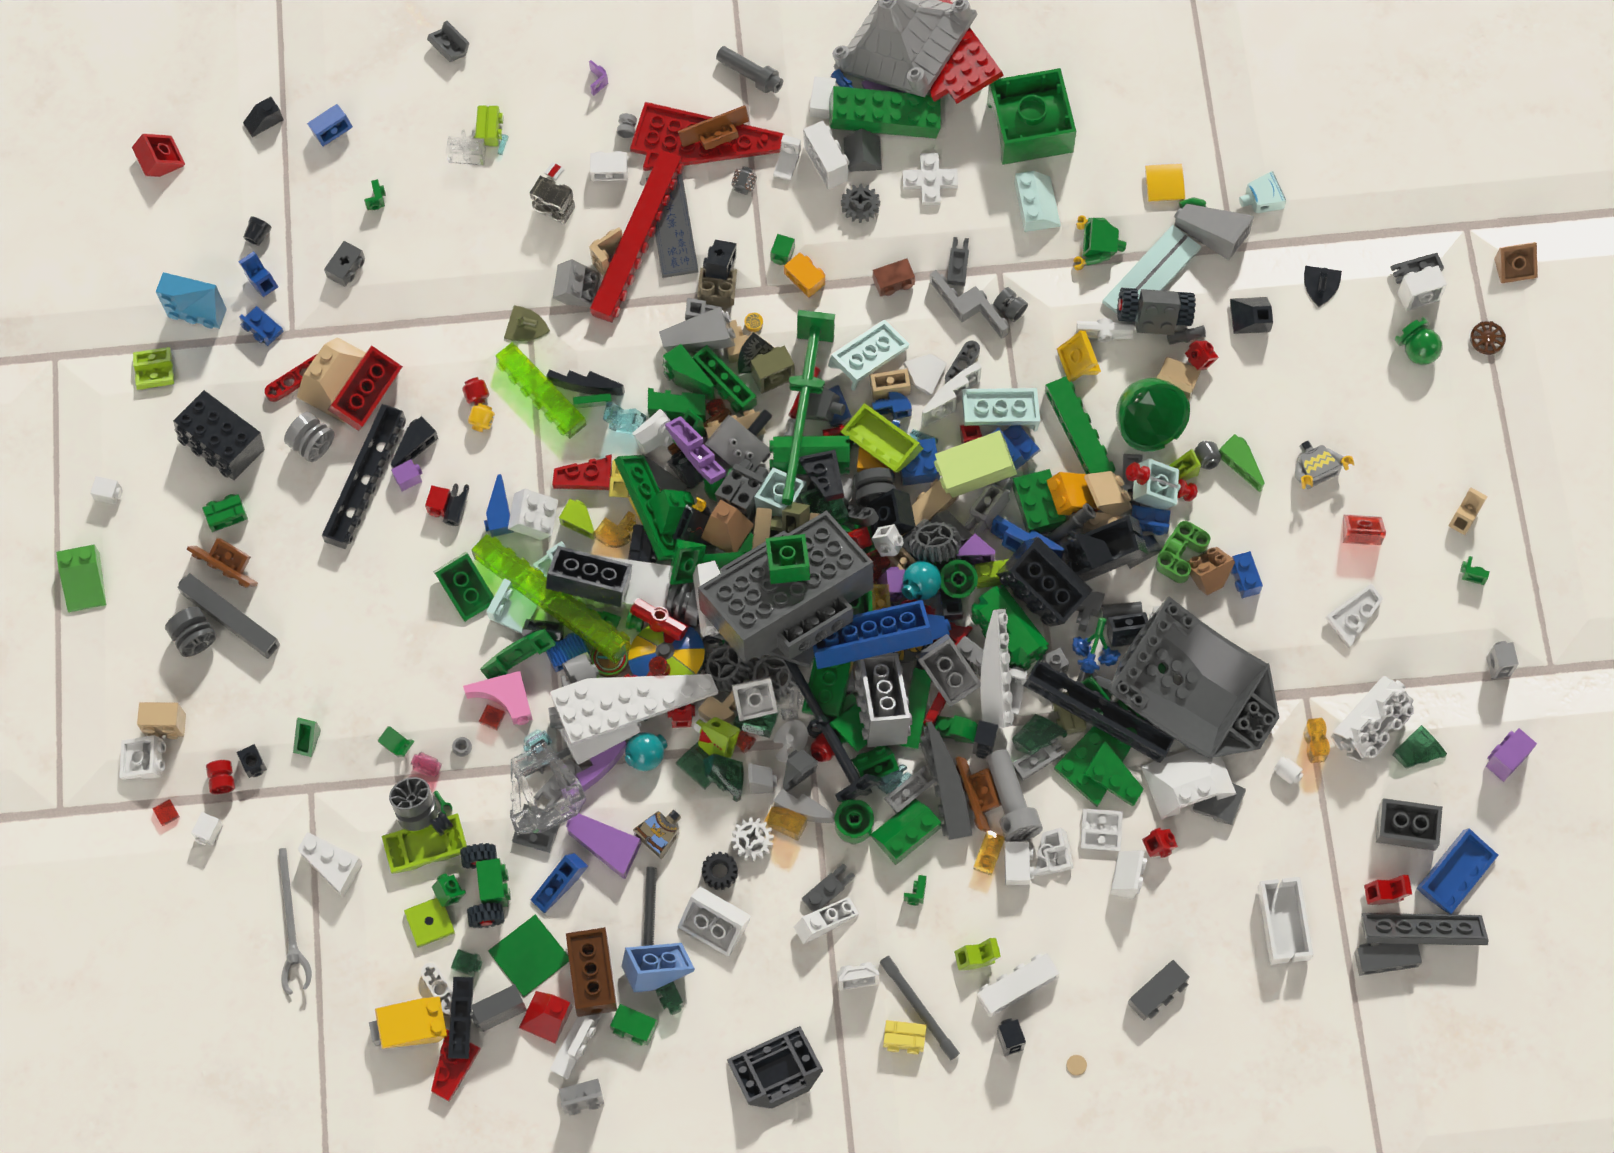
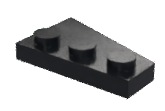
M836 450L799 457V463L826 502L845 498Z

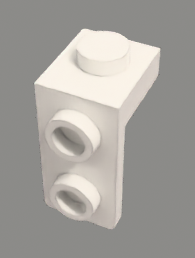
M1013 667L1009 668L1011 673L1010 692L1013 696L1011 708L1013 714L1018 715L1027 672L1022 668Z

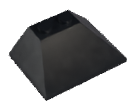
M801 1026L727 1059L748 1105L771 1109L809 1092L823 1072V1068Z

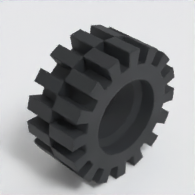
M714 852L711 853L712 856L709 857L708 855L706 857V861H703L702 876L704 882L710 888L714 887L715 890H718V888L725 890V887L729 888L732 883H735V879L738 876L737 864L732 856H728V853L722 854V852H718V854H715ZM717 864H723L727 867V874L722 878H717L712 874V869Z

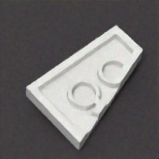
M1371 583L1325 618L1349 648L1383 598Z

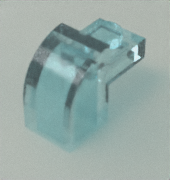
M607 402L603 420L609 423L608 428L613 431L632 434L646 422L647 416L636 408L624 410L614 402Z

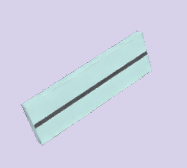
M1172 225L1102 300V303L1117 314V304L1121 288H1136L1139 296L1141 289L1162 291L1199 252L1201 246Z

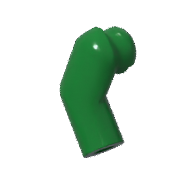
M1195 197L1179 202L1181 209L1186 204L1207 207L1205 200Z

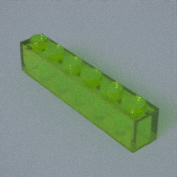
M513 342L495 355L497 368L501 372L505 371L508 374V379L511 383L517 384L520 387L521 393L526 398L529 396L533 400L532 404L537 410L541 409L545 413L544 416L550 423L554 422L557 425L556 428L562 436L566 435L570 439L587 425L585 417Z

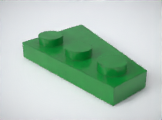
M1103 741L1083 774L1130 806H1134L1144 789L1107 742Z

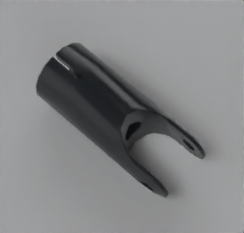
M455 483L453 485L443 518L445 524L459 526L469 493L468 484H465L463 492L459 496H457L458 484Z

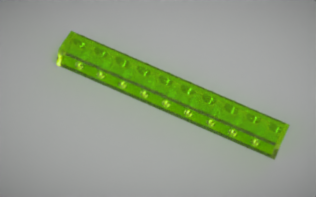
M486 534L471 549L475 560L502 580L505 578L511 581L514 589L615 664L631 649L630 637L625 632H619L610 621H604L598 612L589 610L582 600H576L569 594L546 589L547 578L538 568L534 569L525 558L522 557L520 559L516 556V553L510 547L505 548L496 537L492 538Z

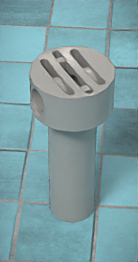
M998 750L990 753L986 760L1005 813L999 820L1005 841L1023 842L1034 838L1042 832L1043 827L1037 810L1027 807L1009 752L1007 750Z

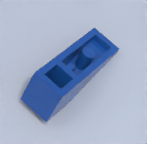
M501 474L497 475L486 511L487 520H484L486 532L490 531L491 537L514 533V531L508 529L510 511Z
M575 853L565 855L530 900L543 913H546L577 882L588 868V865Z

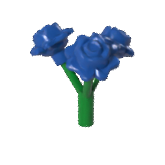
M1105 618L1098 619L1096 631L1089 638L1082 639L1080 636L1073 638L1072 649L1076 655L1087 656V658L1077 661L1081 665L1080 670L1085 673L1092 674L1095 670H1100V666L1094 661L1099 638L1103 645V653L1098 658L1101 665H1115L1121 656L1118 650H1111L1106 644L1103 636L1106 623ZM1095 638L1094 643H1093V646H1092V649H1091V646H1089V645L1091 644V641Z

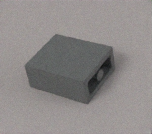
M514 984L471 1005L473 1012H470V1015L476 1027H481L484 1032L526 1012L527 1009Z

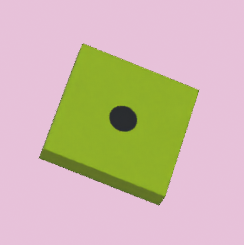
M437 897L404 910L418 948L455 934L446 906L441 907Z

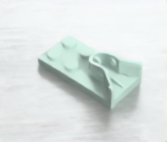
M883 320L831 354L828 366L841 369L853 381L851 389L855 391L860 380L907 350L910 344L886 320Z
M1037 388L962 389L964 426L1023 425L1032 429L1033 432L1038 430L1040 413Z

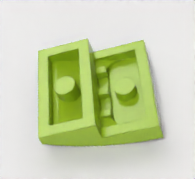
M170 347L133 353V367L137 390L174 384Z

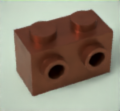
M907 258L873 270L872 278L880 297L884 295L890 296L902 289L908 290L915 285V275Z

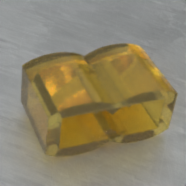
M1323 718L1308 719L1304 727V739L1308 744L1307 757L1311 763L1325 762L1330 752V745L1325 737L1327 727Z

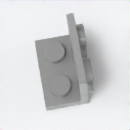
M598 1079L559 1089L562 1102L561 1107L565 1114L576 1115L581 1113L582 1109L594 1110L600 1108V1104H604Z

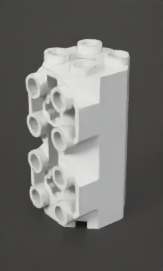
M1383 676L1332 732L1330 737L1337 748L1341 751L1346 749L1348 751L1346 755L1359 762L1364 757H1376L1389 742V729H1401L1414 714L1415 708L1412 705L1414 699L1405 691V685L1398 680L1394 682L1388 677Z

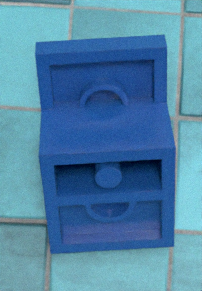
M1011 425L1005 431H1001L1016 470L1041 451L1020 425ZM998 427V428H997L996 430H994L992 433H994V432H996V431H999L1000 428Z

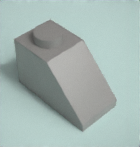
M748 764L750 794L774 793L773 786H777V774L773 775L772 768Z

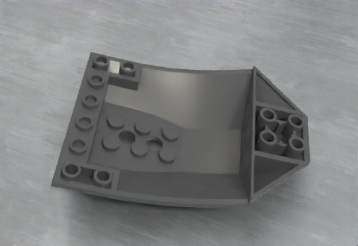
M1170 596L1167 597L1139 631L1120 661L1108 689L1111 694L1154 726L1207 758L1261 749L1280 718L1269 663L1255 657L1210 628ZM1160 663H1162L1166 668L1164 674L1160 673L1158 670V665ZM1175 674L1180 675L1182 678L1180 685H1176L1173 682Z

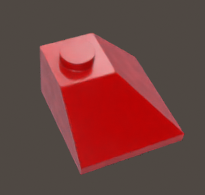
M536 991L519 1028L556 1044L573 1008L572 1004L553 994Z

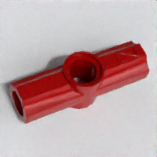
M640 598L636 599L630 609L631 614L649 623L651 630L654 632H664L678 641L683 639L688 630V626L669 616L665 608H655Z

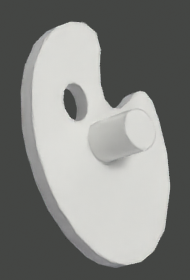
M791 720L777 730L773 742L783 744V748L775 756L778 761L787 762L788 755L791 754L787 752V749L790 747L793 748V751L797 750L798 752L805 749L808 741V731L803 722Z

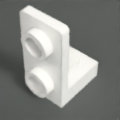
M783 135L781 140L782 150L774 170V177L790 181L801 152V139Z

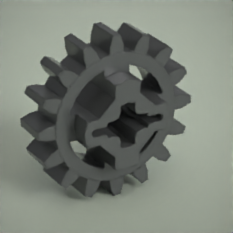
M862 184L858 188L852 185V190L847 188L846 194H842V213L846 212V218L851 216L852 222L856 219H859V223L862 222V219L869 222V217L875 218V213H879V194H875V189L869 190V185L863 188Z

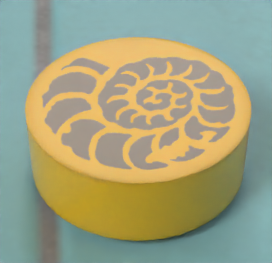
M750 313L745 317V327L748 331L758 332L762 329L763 318L760 314Z

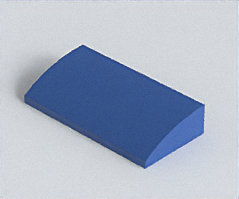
M1470 828L1465 829L1416 889L1448 914H1452L1498 857V854Z

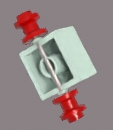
M1147 459L1140 463L1133 462L1126 469L1127 479L1134 481L1133 500L1166 510L1177 505V498L1183 497L1185 501L1190 502L1197 496L1196 484H1187L1183 479L1178 480L1179 469Z

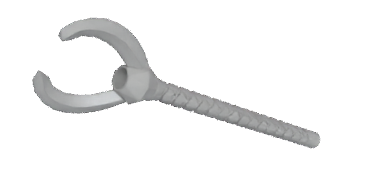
M280 848L279 859L289 938V951L282 970L281 983L283 990L291 995L293 991L289 988L287 979L291 964L300 963L303 966L306 975V982L302 988L304 990L310 985L312 971L308 960L297 947L286 848Z

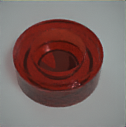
M713 399L707 403L706 410L710 416H716L725 410V404L722 399Z

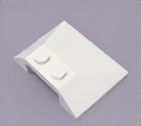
M1189 749L1166 757L1161 763L1154 761L1141 766L1161 820L1180 814V808L1215 796L1217 800L1236 795L1222 756L1207 758Z

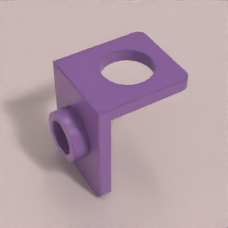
M590 60V70L599 78L590 86L591 94L594 96L609 83L605 69L601 65L597 66Z

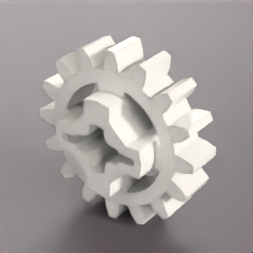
M750 817L747 823L744 819L742 820V826L735 825L737 831H732V836L736 838H732L731 843L735 844L733 846L734 851L739 850V857L744 854L745 860L752 857L753 861H755L756 856L763 859V853H770L768 847L773 848V843L770 841L774 840V835H769L772 832V828L766 829L767 822L760 824V818L753 822L752 817ZM760 830L765 834L766 838L760 835ZM755 834L756 840H753L750 845L749 839ZM739 840H741V842L745 843V845H746V848H745V849L741 846Z

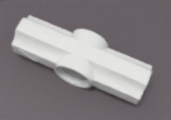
M1102 318L1096 322L1077 321L1076 333L1080 330L1086 331L1089 339H1097L1100 342H1110L1113 339H1133L1134 325L1133 322H1113V320L1108 318Z

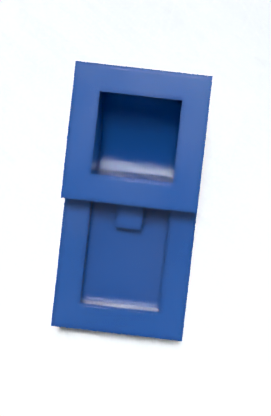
M889 392L888 400L878 399L872 403V409L880 415L892 413L893 419L912 416L910 401L906 396L898 392Z

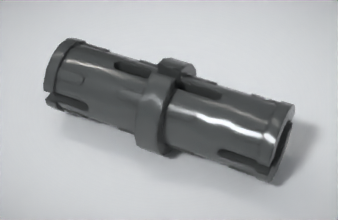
M1204 325L1190 329L1183 328L1181 331L1174 332V335H1167L1169 345L1180 342L1188 343L1190 340L1206 337V330Z

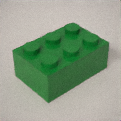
M1050 469L1013 478L1012 488L1026 532L1028 533L1032 530L1039 534L1052 532L1066 522L1065 515H1058L1047 484V480L1052 477Z

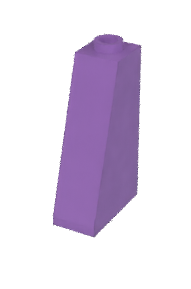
M575 812L573 817L570 816L566 824L568 834L620 877L626 879L641 846V839Z

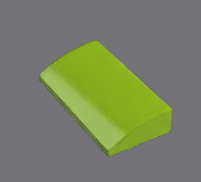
M865 403L841 431L844 436H849L851 441L895 473L906 467L923 450L918 441Z

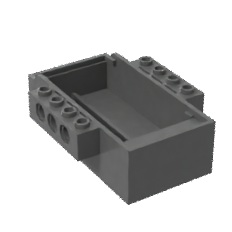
M827 510L788 534L782 531L774 536L805 534L810 565V580L771 584L765 541L720 568L721 574L698 587L701 612L744 662L754 657L761 658L777 647L788 660H791L853 622V607L849 603L873 589V561Z

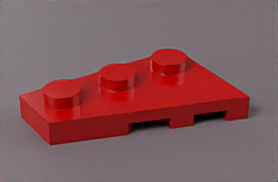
M612 454L598 460L595 458L588 460L589 462L582 464L574 463L554 468L553 489L609 490Z
M446 1029L447 1036L444 1038L431 1092L450 1102L481 1048L470 1042L469 1059L448 1058L449 1030Z

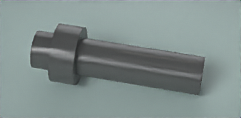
M722 46L717 52L716 60L754 81L755 87L762 92L769 93L772 91L773 93H778L781 89L783 79L779 77V72L770 66L763 68L726 46Z

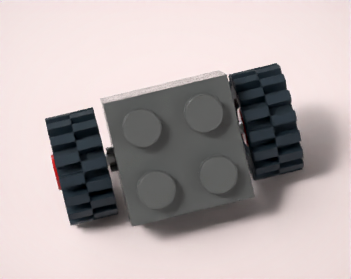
M1121 288L1117 304L1118 321L1135 322L1137 333L1174 335L1176 325L1192 326L1196 307L1195 294L1191 292L1141 289L1139 296L1136 288Z

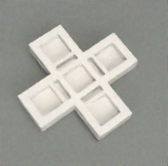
M920 153L921 170H903V190L921 189L922 205H940V189L958 188L957 168L939 169L938 153Z

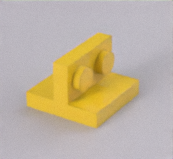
M1080 330L1057 348L1069 382H1074L1082 375H1097L1101 372L1086 331Z

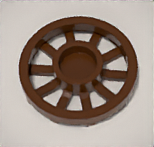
M1493 321L1478 323L1472 329L1470 341L1478 352L1492 355L1498 353L1504 347L1506 334L1498 324ZM1474 332L1479 333L1481 336H1474ZM1496 338H1502V342L1496 340ZM1474 339H1480V342L1476 344ZM1494 342L1501 346L1496 349ZM1482 344L1485 346V349H1482L1479 346ZM1488 346H1492L1493 350H1487Z

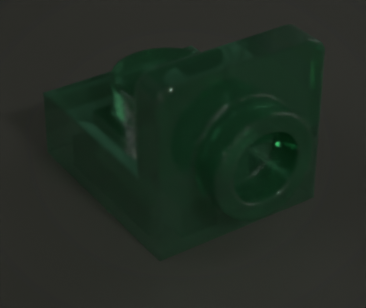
M458 949L451 969L474 977L475 973L481 969V957L477 953L474 955Z

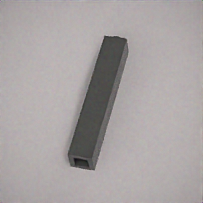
M189 573L187 577H183L180 580L177 588L184 597L265 658L269 659L280 646L276 637Z

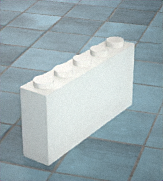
M601 556L632 564L631 580L621 608L571 595L572 602L580 606L590 604L596 608L611 607L613 610L623 611L630 610L636 599L640 598L655 608L663 607L666 609V600L672 588V585L669 584L670 566Z

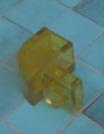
M628 511L618 525L605 517L594 531L595 539L611 548L627 545L631 541L629 532L633 531V525L636 524L635 514Z

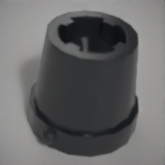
M251 216L243 238L249 243L259 246L272 227L267 222Z

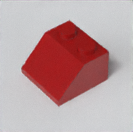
M142 134L132 146L145 176L161 177L185 165L174 139L170 135Z

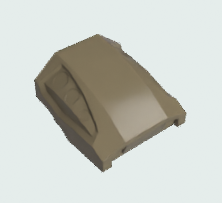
M700 268L697 299L706 301L707 305L722 307V310L735 304L737 269L731 270L727 280L706 277L705 269Z

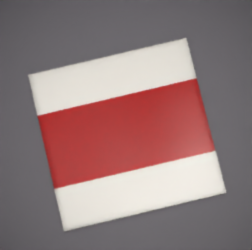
M552 162L544 173L557 179L564 168Z

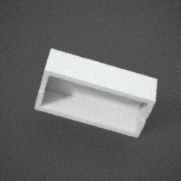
M1284 878L1280 884L1278 879L1260 881L1257 888L1270 965L1288 963L1290 959H1292V962L1310 961L1314 954L1301 878Z

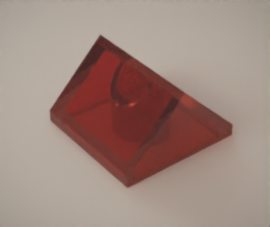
M1343 514V543L1382 545L1386 536L1382 517Z

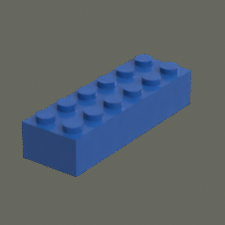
M923 600L853 615V622L812 647L817 668L821 669L932 644L933 640Z

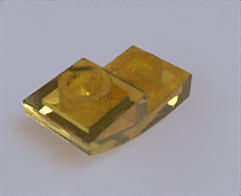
M987 830L973 867L974 870L992 876L1005 842L1004 836Z

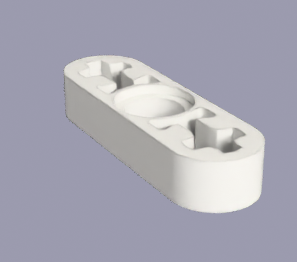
M427 963L421 968V976L434 997L440 996L443 1013L451 1016L450 1009L445 1010L447 1004L444 999L448 998L451 1003L453 992L438 967L433 963ZM426 970H435L433 972L435 978L437 979L435 982L432 981L429 975L425 976L427 975ZM444 985L446 987L445 993L437 995L435 993L436 986Z

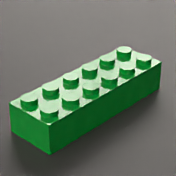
M833 86L830 94L829 127L831 129L857 131L862 128L871 133L936 139L941 129V98L934 102L931 95L922 97L911 93Z

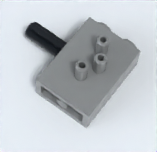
M764 409L748 429L728 415L705 445L732 467L735 463L739 465L744 458L753 463L751 471L755 473L758 469L757 466L761 462H766L771 455L769 447L756 436L772 418V414Z

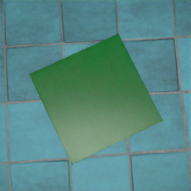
M536 914L488 950L508 978L516 985L523 997L569 962L568 954Z

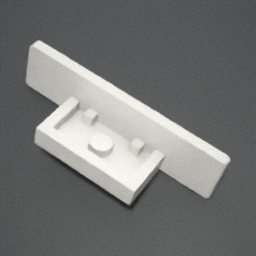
M602 1013L576 1018L550 1067L552 1072L566 1079L569 1078L579 1057L583 1056L589 1038L593 1037Z

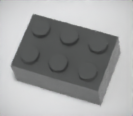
M1383 798L1378 810L1376 843L1435 851L1440 845L1443 806Z

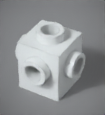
M895 524L878 527L872 537L874 546L881 557L897 555L904 544L903 538Z

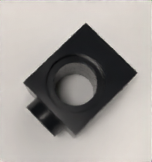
M255 744L236 752L249 778L258 777L263 774V771L267 770ZM251 760H257L255 765L248 766V763Z

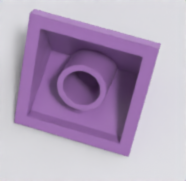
M974 534L959 549L956 559L965 560L971 565L995 561V550L978 535Z

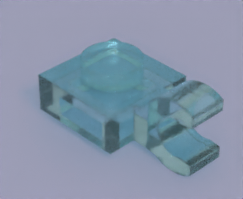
M904 764L899 765V770L882 777L885 782L884 785L876 786L885 794L894 791L902 783L901 780L906 781L912 776L909 772L903 774L907 766Z

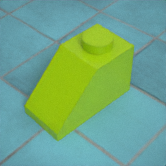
M569 499L559 516L560 524L594 540L595 532L586 505L580 500L574 501Z

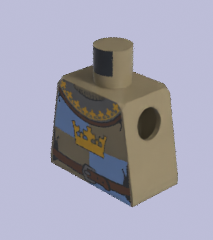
M672 810L666 817L657 811L633 829L634 835L640 838L641 842L662 860L679 835V829L675 824L681 819V816L675 810Z

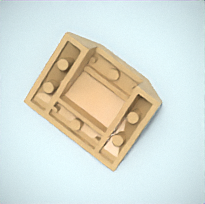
M338 337L327 342L305 371L297 398L345 423L327 409L366 352Z

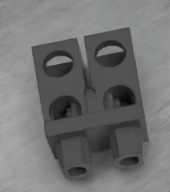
M744 458L739 465L734 464L733 469L722 482L715 496L718 503L722 500L737 508L744 516L749 517L755 504L754 496L769 473L762 466H759L755 473L752 472L753 463Z

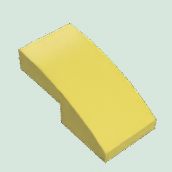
M612 460L609 497L628 498L629 492L615 461Z

